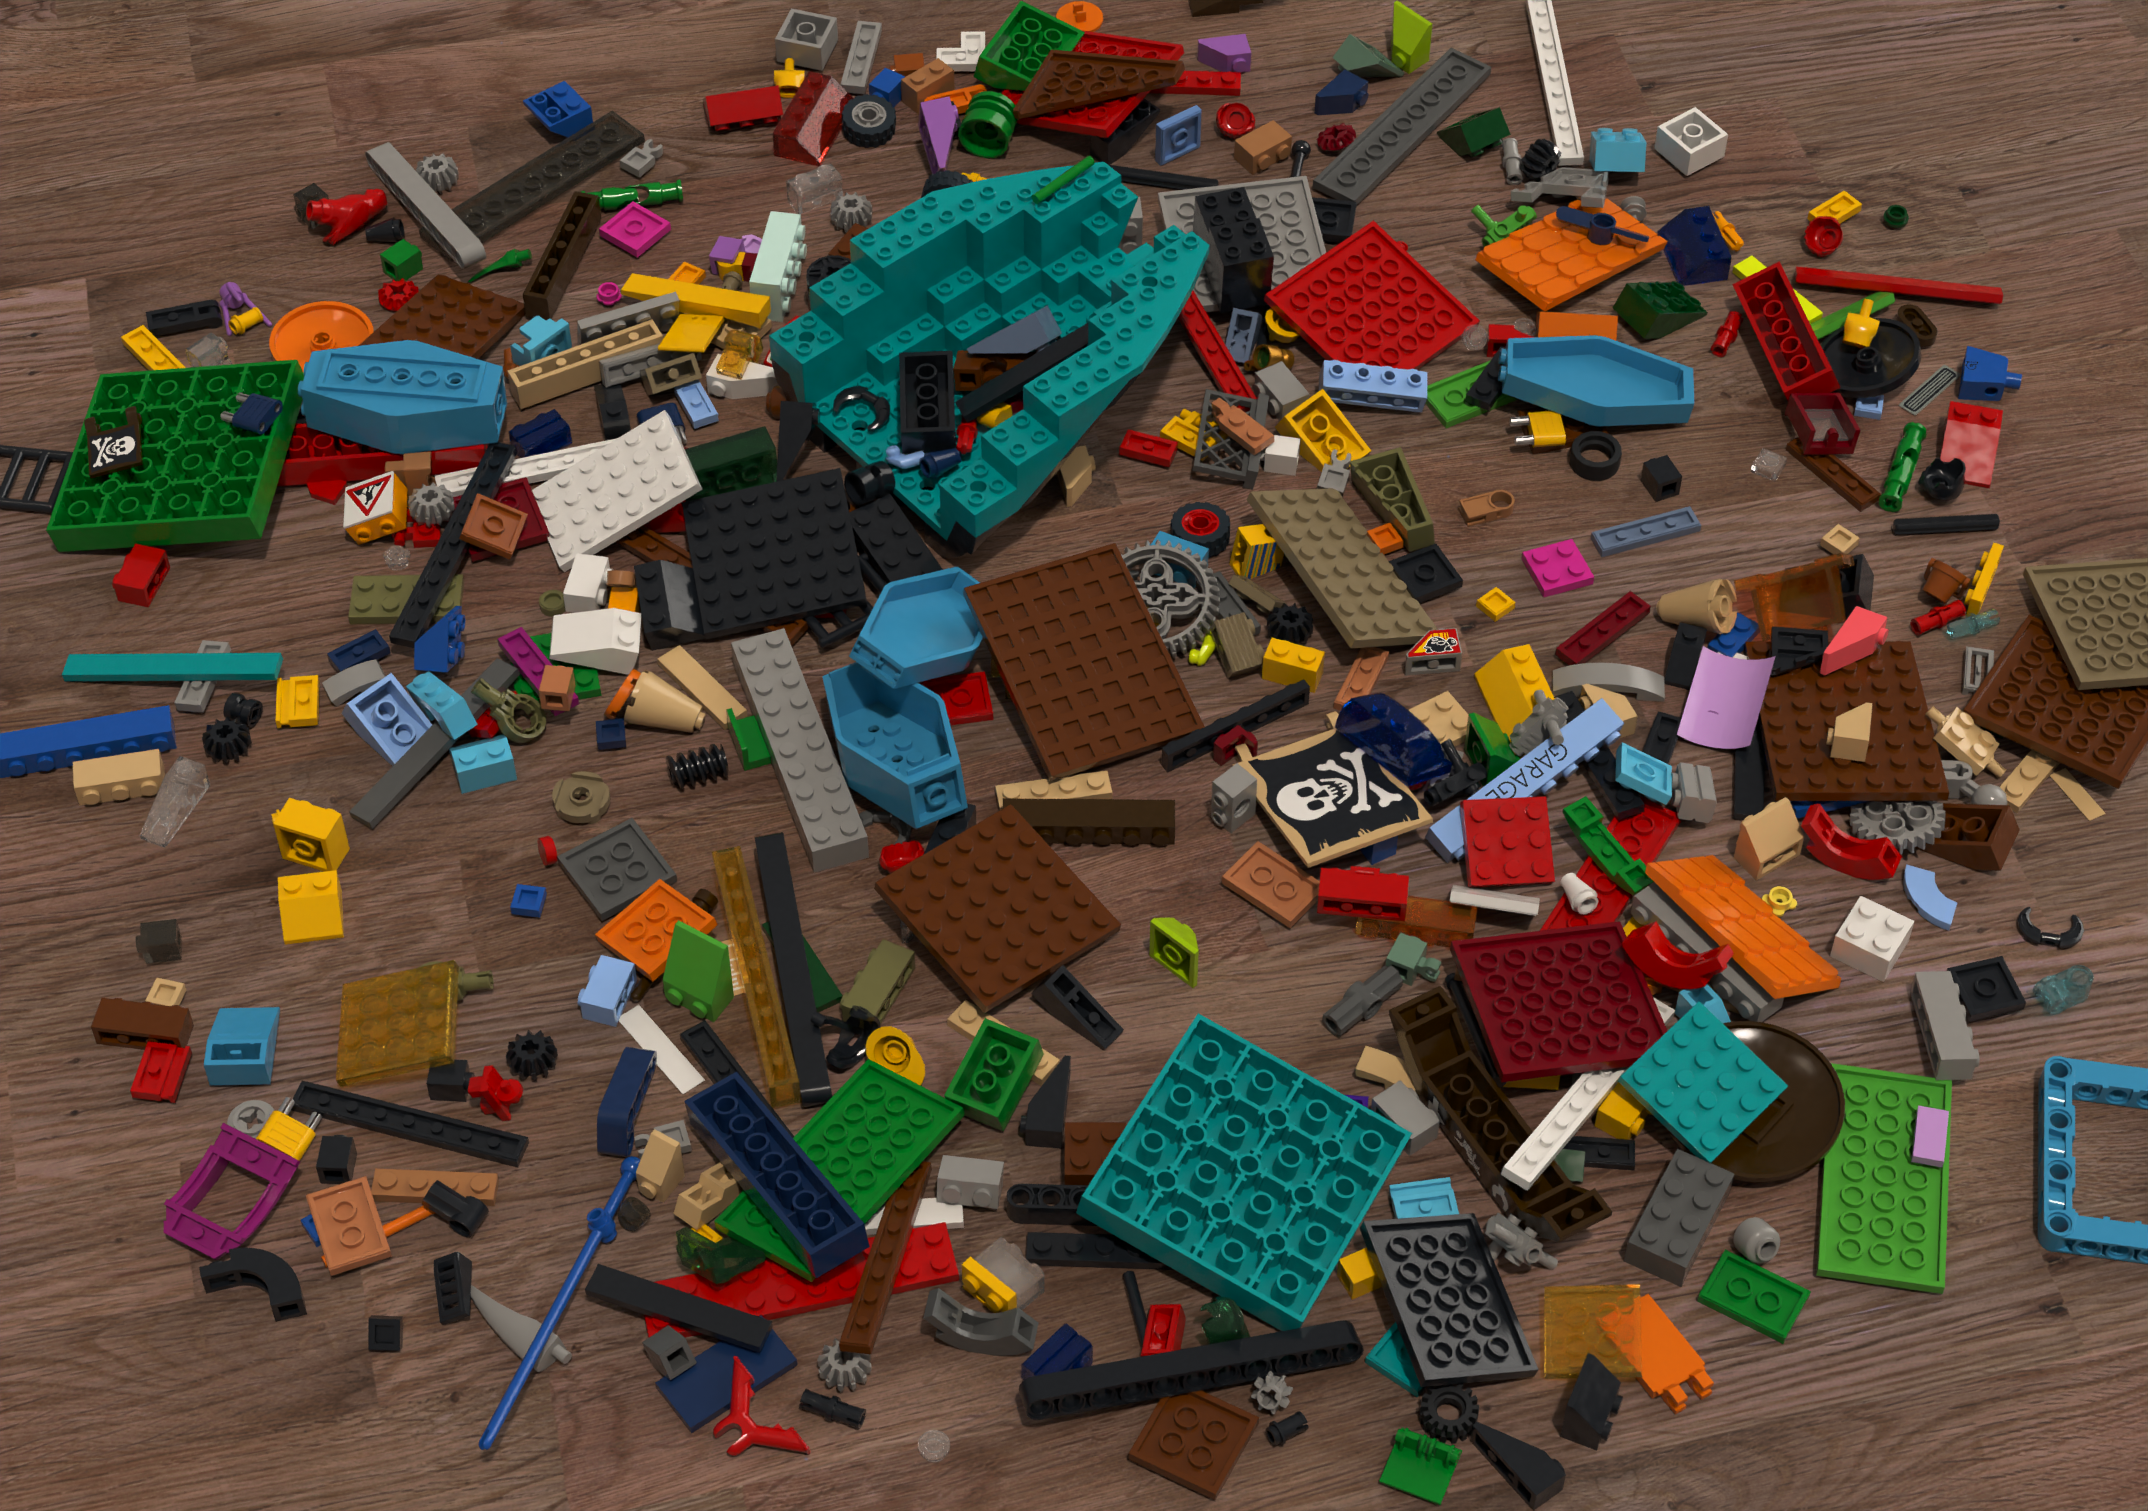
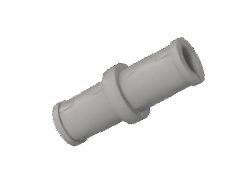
M1507 138L1502 143L1504 154L1502 165L1506 169V180L1510 185H1518L1523 180L1520 169L1522 158L1518 153V142L1514 138Z

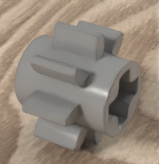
M1269 1371L1265 1380L1261 1377L1256 1379L1254 1384L1259 1389L1253 1391L1251 1398L1257 1399L1260 1404L1259 1410L1263 1408L1270 1409L1272 1414H1275L1279 1405L1283 1408L1288 1406L1290 1401L1285 1396L1291 1394L1293 1387H1287L1284 1381L1285 1375L1281 1377L1274 1376L1272 1371ZM1271 1389L1276 1392L1273 1396L1268 1393Z

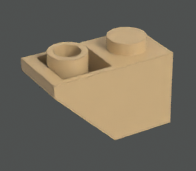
M1590 684L1582 685L1578 701L1584 710H1587L1603 698L1624 722L1619 732L1621 734L1620 738L1635 733L1638 716L1624 695Z

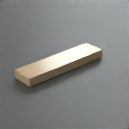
M680 645L657 658L658 665L698 704L703 706V709L724 730L728 729L726 709L732 708L736 720L747 717V710Z

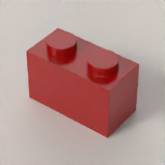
M140 544L134 545L131 552L126 555L121 570L113 578L112 586L115 589L118 601L149 608L170 570L166 550Z

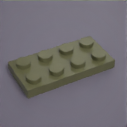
M463 574L454 575L430 623H437L455 606H462ZM421 575L354 576L348 616L350 624H395Z

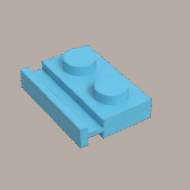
M1450 1177L1389 1185V1195L1391 1196L1395 1219L1459 1214Z

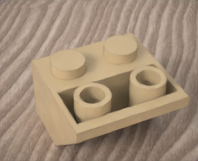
M1786 797L1776 803H1769L1761 812L1754 816H1747L1740 824L1734 859L1756 881L1801 853L1804 835L1792 805Z

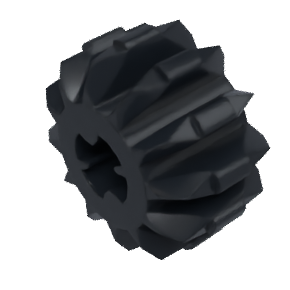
M1538 139L1534 144H1530V148L1525 151L1526 154L1521 159L1522 164L1520 166L1526 177L1532 181L1539 182L1542 176L1556 170L1562 153L1555 146L1556 144L1546 139Z
M1283 603L1281 608L1274 607L1272 614H1269L1267 618L1269 638L1286 640L1298 645L1299 643L1306 644L1308 638L1313 634L1312 614L1307 613L1306 607L1297 608L1296 603L1292 606H1287Z
M228 716L224 721L216 719L215 725H207L206 732L202 734L203 747L208 757H212L215 763L222 760L226 765L229 760L234 759L238 762L239 756H247L248 748L251 747L252 743L250 731L246 724H242L239 718L231 721Z
M528 1029L526 1036L516 1034V1041L509 1042L506 1061L513 1075L519 1074L523 1081L529 1076L534 1081H536L538 1075L547 1077L548 1070L555 1069L558 1056L557 1048L551 1036L544 1037L541 1030L532 1035V1032Z

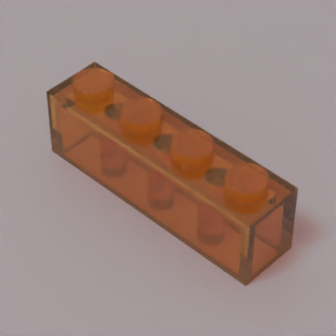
M1408 896L1405 921L1357 917L1355 934L1368 938L1377 937L1396 941L1401 932L1408 936L1419 938L1421 941L1426 942L1427 946L1450 947L1451 941L1473 939L1477 906Z

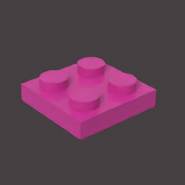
M632 201L601 226L599 233L604 239L638 258L671 230V224Z
M1573 539L1522 552V561L1543 598L1594 583V575Z

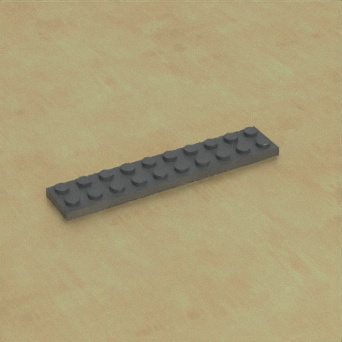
M1450 48L1313 180V188L1337 200L1357 202L1358 205L1491 74V66Z

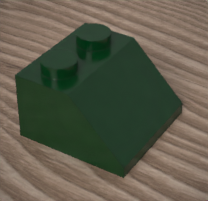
M1500 107L1473 114L1437 131L1438 137L1459 156L1469 154L1470 158L1483 153V147L1489 145V148H1493L1502 144V138L1511 135Z

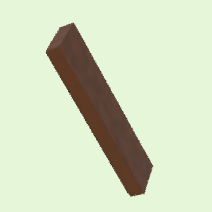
M1799 437L1787 443L1786 451L1858 511L1862 512L1879 501L1881 493L1833 454L1804 455L1803 443Z

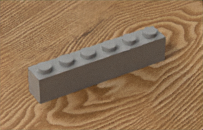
M1655 882L1634 895L1631 914L1634 919L1644 926L1657 921L1666 938L1676 948L1687 953L1698 954L1720 947ZM1732 957L1726 963L1727 968L1713 975L1708 982L1721 998L1728 1000L1742 1017L1750 1021L1763 1022L1778 1011L1783 1004L1784 998L1774 999Z

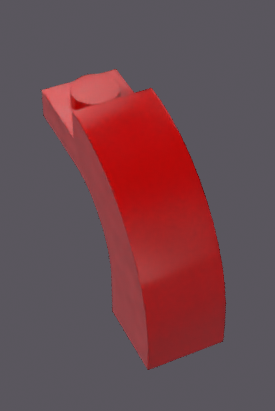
M1820 804L1810 805L1801 824V827L1810 838L1806 848L1826 866L1860 879L1879 880L1893 878L1902 856L1888 837L1871 840L1852 837L1834 824Z
M1657 921L1632 930L1622 942L1626 953L1642 972L1661 984L1678 989L1705 987L1713 975L1727 968L1726 963L1734 954L1729 944L1698 954L1684 952L1669 942Z

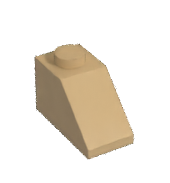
M1086 445L1076 447L1056 473L1066 507L1072 506L1092 483V471L1096 470L1094 457L1093 455L1089 456Z
M1864 703L1836 717L1834 728H1828L1826 745H1831L1830 757L1865 762L1870 736L1872 703Z
M654 1129L636 1170L638 1189L644 1196L650 1199L655 1198L664 1203L684 1178L685 1174L680 1143Z

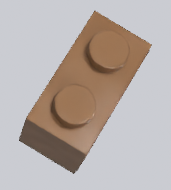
M939 58L901 79L902 102L917 114L920 111V102H924L927 97L955 90L954 70Z
M1272 120L1235 140L1234 159L1249 173L1254 175L1291 155L1292 136Z

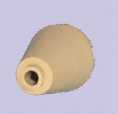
M1715 579L1664 594L1657 603V613L1664 622L1677 625L1681 622L1706 628L1709 632L1718 634L1728 633L1734 627L1737 618V611H1732V602H1737L1734 587L1729 580Z
M645 669L633 689L631 706L627 705L624 721L630 724L693 733L695 728L701 729L706 714L702 713L703 706L651 671Z

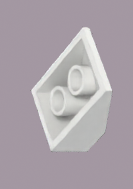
M609 608L554 615L549 659L629 675L635 666L639 654L641 613Z

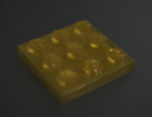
M1640 1284L1544 1287L1545 1379L1578 1378L1588 1353L1594 1355L1616 1378L1642 1377Z

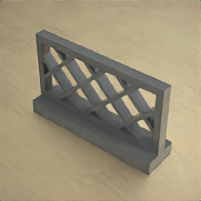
M1206 389L1192 471L1244 481L1243 488L1253 490L1258 475L1261 451L1253 455L1242 447L1243 450L1235 452L1229 445L1236 441L1231 437L1224 440L1218 434L1222 431L1219 429V425L1213 428L1207 422V420L1215 418L1212 415V405L1209 399L1216 400L1221 398L1230 407L1233 405L1236 407L1239 405L1249 407L1250 411L1246 412V414L1265 428L1269 395L1259 394L1258 399H1252ZM1212 437L1218 444L1209 447L1204 439ZM1221 449L1229 455L1222 460L1215 453ZM1209 456L1215 463L1212 465L1200 463V459ZM1235 461L1241 468V471L1230 469L1227 464Z

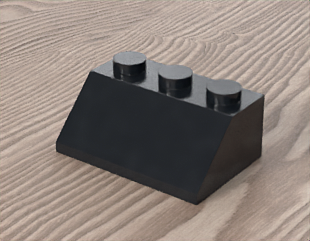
M664 560L635 565L634 570L644 632L651 650L704 639L705 635L693 568Z

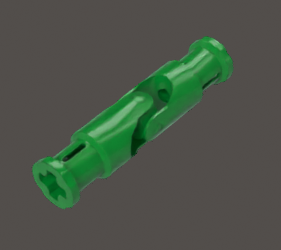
M681 179L676 180L674 183L660 184V182L630 185L625 187V189L611 187L603 188L599 192L587 193L598 195L600 209L605 211L617 210L629 205L632 201L641 206L659 205L663 201L671 200L683 202ZM636 189L648 192V198L638 202V192Z
M1910 422L1904 426V437L1898 443L1891 463L1892 467L1884 483L1885 491L1879 497V506L1885 511L1897 512L1902 508V497L1907 493L1912 473L1915 470L1921 453V442L1927 435L1926 428L1920 423Z

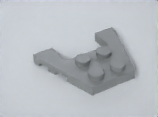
M1561 167L1542 176L1541 182H1528L1524 184L1525 189L1519 191L1517 188L1511 191V201L1533 202L1542 193L1552 194L1555 198L1572 195L1576 199H1581V206L1603 208L1609 181L1608 171Z

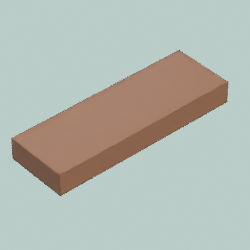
M1376 647L1360 649L1334 701V709L1360 717L1389 658V651Z

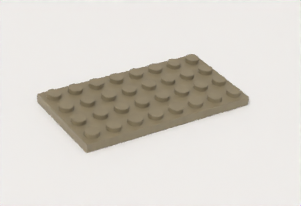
M1328 488L1250 492L1246 500L1350 648L1416 644L1429 630H1437L1420 603L1412 598L1406 590L1407 585L1402 580H1399L1393 572V566L1384 554L1380 553L1379 546L1372 543L1367 536L1366 528L1363 527L1337 490Z

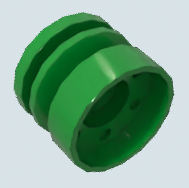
M982 91L972 97L958 133L960 142L967 151L982 158H996L1003 155L1009 146L1012 133L1018 119L1014 118L1013 109L1016 105L1011 99L993 91Z

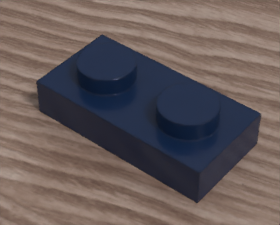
M375 629L327 653L329 662L339 673L357 664L375 659L378 660L391 652L389 645Z

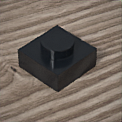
M371 1315L368 1319V1350L400 1351L403 1338V1316Z

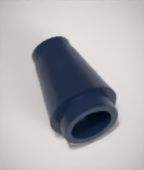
M956 448L925 453L924 457L919 460L920 469L926 478L932 477L936 479L961 463V455Z

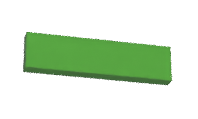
M1876 292L1810 325L1817 339H1820L1844 326L1848 312L1859 314L1864 299L1874 301L1870 313L1872 314L1895 302L1894 294Z

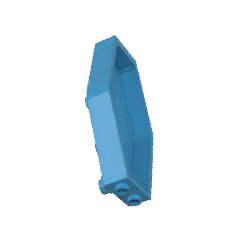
M1596 335L1508 338L1505 349H1500L1498 364H1502L1499 369L1498 381L1502 382V393L1592 426L1688 423L1694 406L1693 368L1613 339Z
M957 566L888 583L884 586L849 657L861 665L860 668L882 684L885 682L893 689L965 670L977 651L983 636L964 598L963 590L965 587L980 582Z

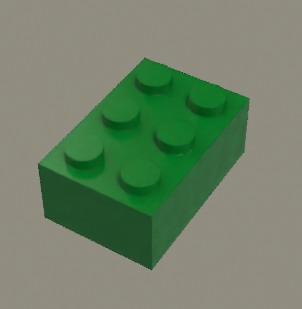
M985 1018L944 1097L963 1107L965 1116L1004 1132L1044 1055L1039 1039Z

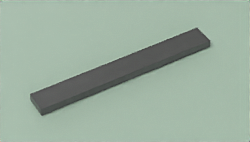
M497 658L461 695L475 720L490 707L482 699L471 693L476 682L482 678L502 693L520 675L518 668ZM436 721L349 811L351 817L373 829L460 737L455 740L452 739L441 729L438 721Z

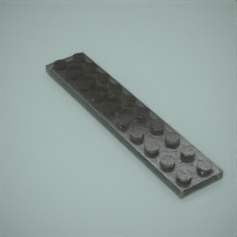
M610 111L456 206L452 211L473 232L480 242L484 243L628 153L633 148L644 143V134L614 111ZM424 227L419 229L420 238L450 262L454 261Z

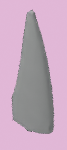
M471 1285L470 1297L480 1313L503 1342L523 1360L542 1324L535 1319L521 1315L501 1305ZM552 1332L533 1368L537 1372L543 1371L557 1359L566 1364L570 1361L572 1354L566 1350L559 1336Z

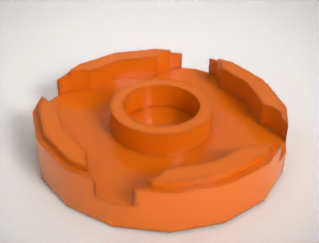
M634 668L631 670L606 709L604 716L610 720L615 719L617 711L621 709L632 693L641 675L639 671Z

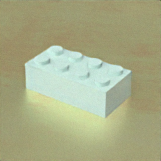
M770 212L749 281L750 293L770 296L771 312L767 318L771 321L783 322L785 313L790 312V296L796 292V276L800 277L801 259H805L807 253V245L803 244L805 225L801 224V214Z

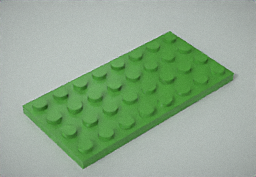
M1831 1063L1842 1084L1845 1098V1115L1837 1141L1823 1158L1816 1276L1943 1294L1946 1270L1952 1080H1936L1932 1077ZM1918 1105L1949 1111L1943 1167L1911 1162Z

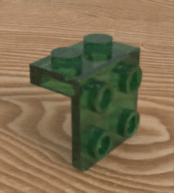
M688 1227L676 1231L678 1241L676 1250L681 1258V1264L715 1284L725 1283L731 1277L741 1272L752 1270L766 1260L763 1251L746 1246L731 1237H726L715 1243Z

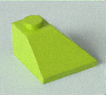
M1395 1L1391 30V62L1410 74L1429 61L1432 23L1401 2Z
M1153 918L1150 921L1149 956L1190 987H1196L1199 956L1196 934L1188 925L1181 924L1175 918Z

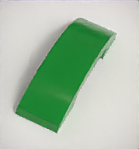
M1586 796L1563 809L1562 812L1582 847L1613 882L1632 895H1636L1654 882L1645 873L1646 865L1639 858L1634 861L1602 824L1604 816Z

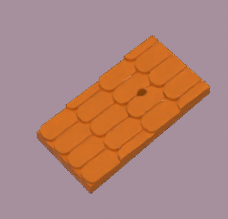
M1607 198L1603 208L1581 206V199L1569 203L1568 207L1593 215L1597 213L1609 214L1615 218L1617 227L1649 236L1648 242H1642L1614 233L1611 243L1606 245L1595 244L1588 239V230L1560 222L1556 217V212L1544 216L1543 220L1514 231L1507 238L1485 246L1482 251L1478 252L1475 260L1545 312L1658 253L1665 248L1668 241L1661 236H1657V233L1643 223H1640V221L1626 211H1622L1619 206Z
M1714 855L1647 863L1645 873L1719 946L1729 944L1734 953L1732 958L1774 999L1839 988L1841 977L1838 976V970L1809 947L1810 942L1777 917L1769 904L1745 886L1744 879Z

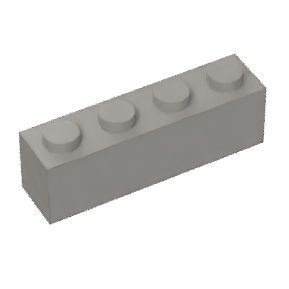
M1951 971L1915 972L1910 994L1935 1079H1972L1975 1067L1979 1066L1980 1058L1978 1049H1974L1972 1044V1029L1967 1027L1965 1021V1006L1961 1005L1959 1001L1958 984L1954 983Z

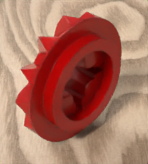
M392 278L390 284L383 283V288L378 290L379 303L388 310L398 311L419 292L418 286H415L413 281L406 282L404 278L400 281H395Z

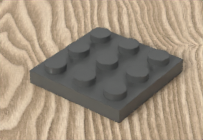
M633 818L557 856L558 864L601 921L624 910L657 880L661 879L668 885L677 882L676 873Z

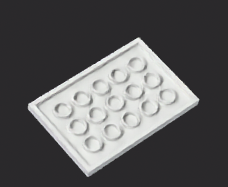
M664 410L533 489L532 492L548 528L550 536L547 538L557 563L566 572L572 568L576 553L596 554L701 491L702 487L669 414Z

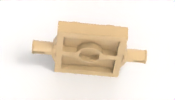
M1934 706L1926 712L1925 715L1938 725L1937 733L1933 739L1956 759L1969 764L1973 770L1972 773L1977 776L1984 768L1989 769L1997 778H2000L2007 769L1994 760V752L1999 743L1991 733L1984 731L1975 724L1969 714L1962 712L1958 707L1946 717Z

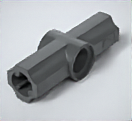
M1385 965L1365 982L1356 981L1345 992L1343 999L1323 1014L1322 1021L1325 1023L1327 1030L1334 1036H1341L1362 1018L1365 1020L1372 1018L1381 1008L1383 1001L1403 986V979L1399 975L1398 970L1393 966Z

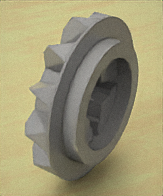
M246 1101L231 1111L227 1125L256 1139L271 1113L275 1110L264 1101ZM257 1116L258 1124H254L249 1129L246 1122L251 1123Z

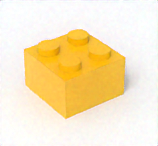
M289 798L273 823L282 859L324 872L338 869L350 849L342 815L333 809H325L312 805L308 801Z

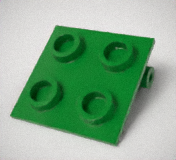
M1399 1428L1395 1437L1396 1442L1379 1483L1441 1505L1462 1450L1455 1448V1445L1450 1446L1439 1442L1436 1438L1431 1439L1428 1435L1424 1434L1423 1436L1410 1431L1409 1428Z

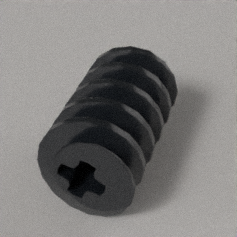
M710 744L709 753L704 747H699L698 756L693 750H688L687 759L681 752L677 753L676 762L670 755L666 756L671 783L674 786V783L677 782L681 789H684L685 780L687 779L692 786H695L696 777L698 776L703 783H706L707 774L709 773L714 780H717L718 771L720 770L725 777H728V763L722 744H720V750L715 744Z

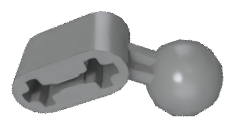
M1941 760L1949 789V799H1959L1967 796L1971 799V804H2008L2006 793L1999 786L1992 784L1980 786L1971 780L1973 770L1969 764L1963 761Z

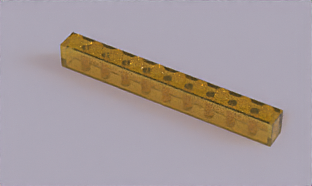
M741 847L713 851L714 874L771 1107L775 1108L801 1102L799 1079Z

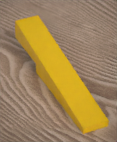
M634 273L630 275L621 289V295L641 301L676 292L680 300L679 312L694 315L724 316V318L761 328L771 312L770 296Z

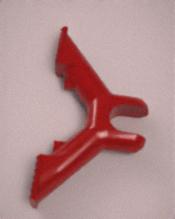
M734 1356L730 1414L717 1423L713 1429L715 1438L722 1436L732 1428H738L742 1431L740 1439L731 1445L726 1453L731 1456H737L752 1444L803 1452L810 1455L809 1446L802 1440L794 1427L784 1430L779 1423L774 1427L757 1425L749 1415L750 1399L756 1395L751 1389V1385L754 1384V1377L741 1363L738 1356Z

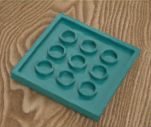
M1700 1001L1617 1080L1696 1157L1712 1163L1788 1087L1779 1076Z

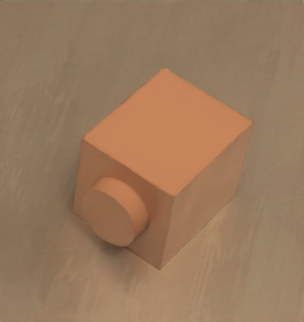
M545 665L539 688L541 709L570 711L576 687L573 667Z

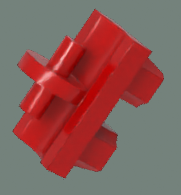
M490 1065L484 1066L483 1076L470 1078L468 1093L472 1098L481 1097L480 1106L485 1115L496 1113L502 1121L511 1120V1114L509 1113L510 1104H516L520 1101L523 1087L516 1079L503 1080L494 1066Z

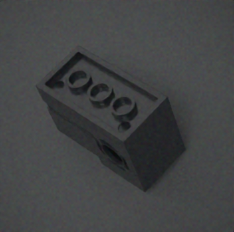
M1245 187L1195 196L1193 232L1210 245L1209 255L1203 267L1220 313L1233 311V308L1246 309L1266 305L1264 297L1266 293L1271 291L1274 255L1260 218L1255 216Z

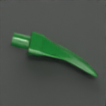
M529 249L507 251L502 258L479 271L468 282L494 269L522 266V261L532 259V254Z

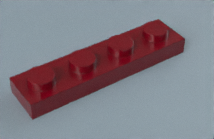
M1629 591L1556 648L1555 655L1569 666L1586 663L1650 613L1651 606Z

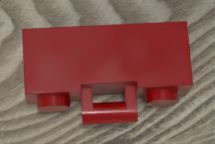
M1351 866L1350 870L1321 868L1317 913L1405 921L1409 876L1396 873L1384 874L1380 873V868Z

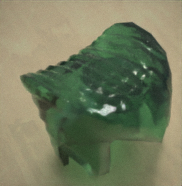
M1214 1297L1211 1299V1303H1206L1200 1308V1311L1207 1310L1212 1315L1211 1318L1201 1325L1209 1344L1250 1337L1241 1309L1233 1299Z

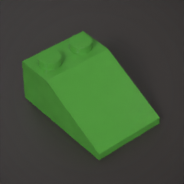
M678 920L674 927L663 976L665 997L672 1004L681 1005L691 1010L697 1017L715 1022L734 998L728 945Z

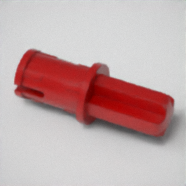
M961 415V424L957 427L956 431L958 435L956 449L961 451L962 455H966V452L972 451L974 439L978 435V429L976 428L977 418L967 423L963 415Z

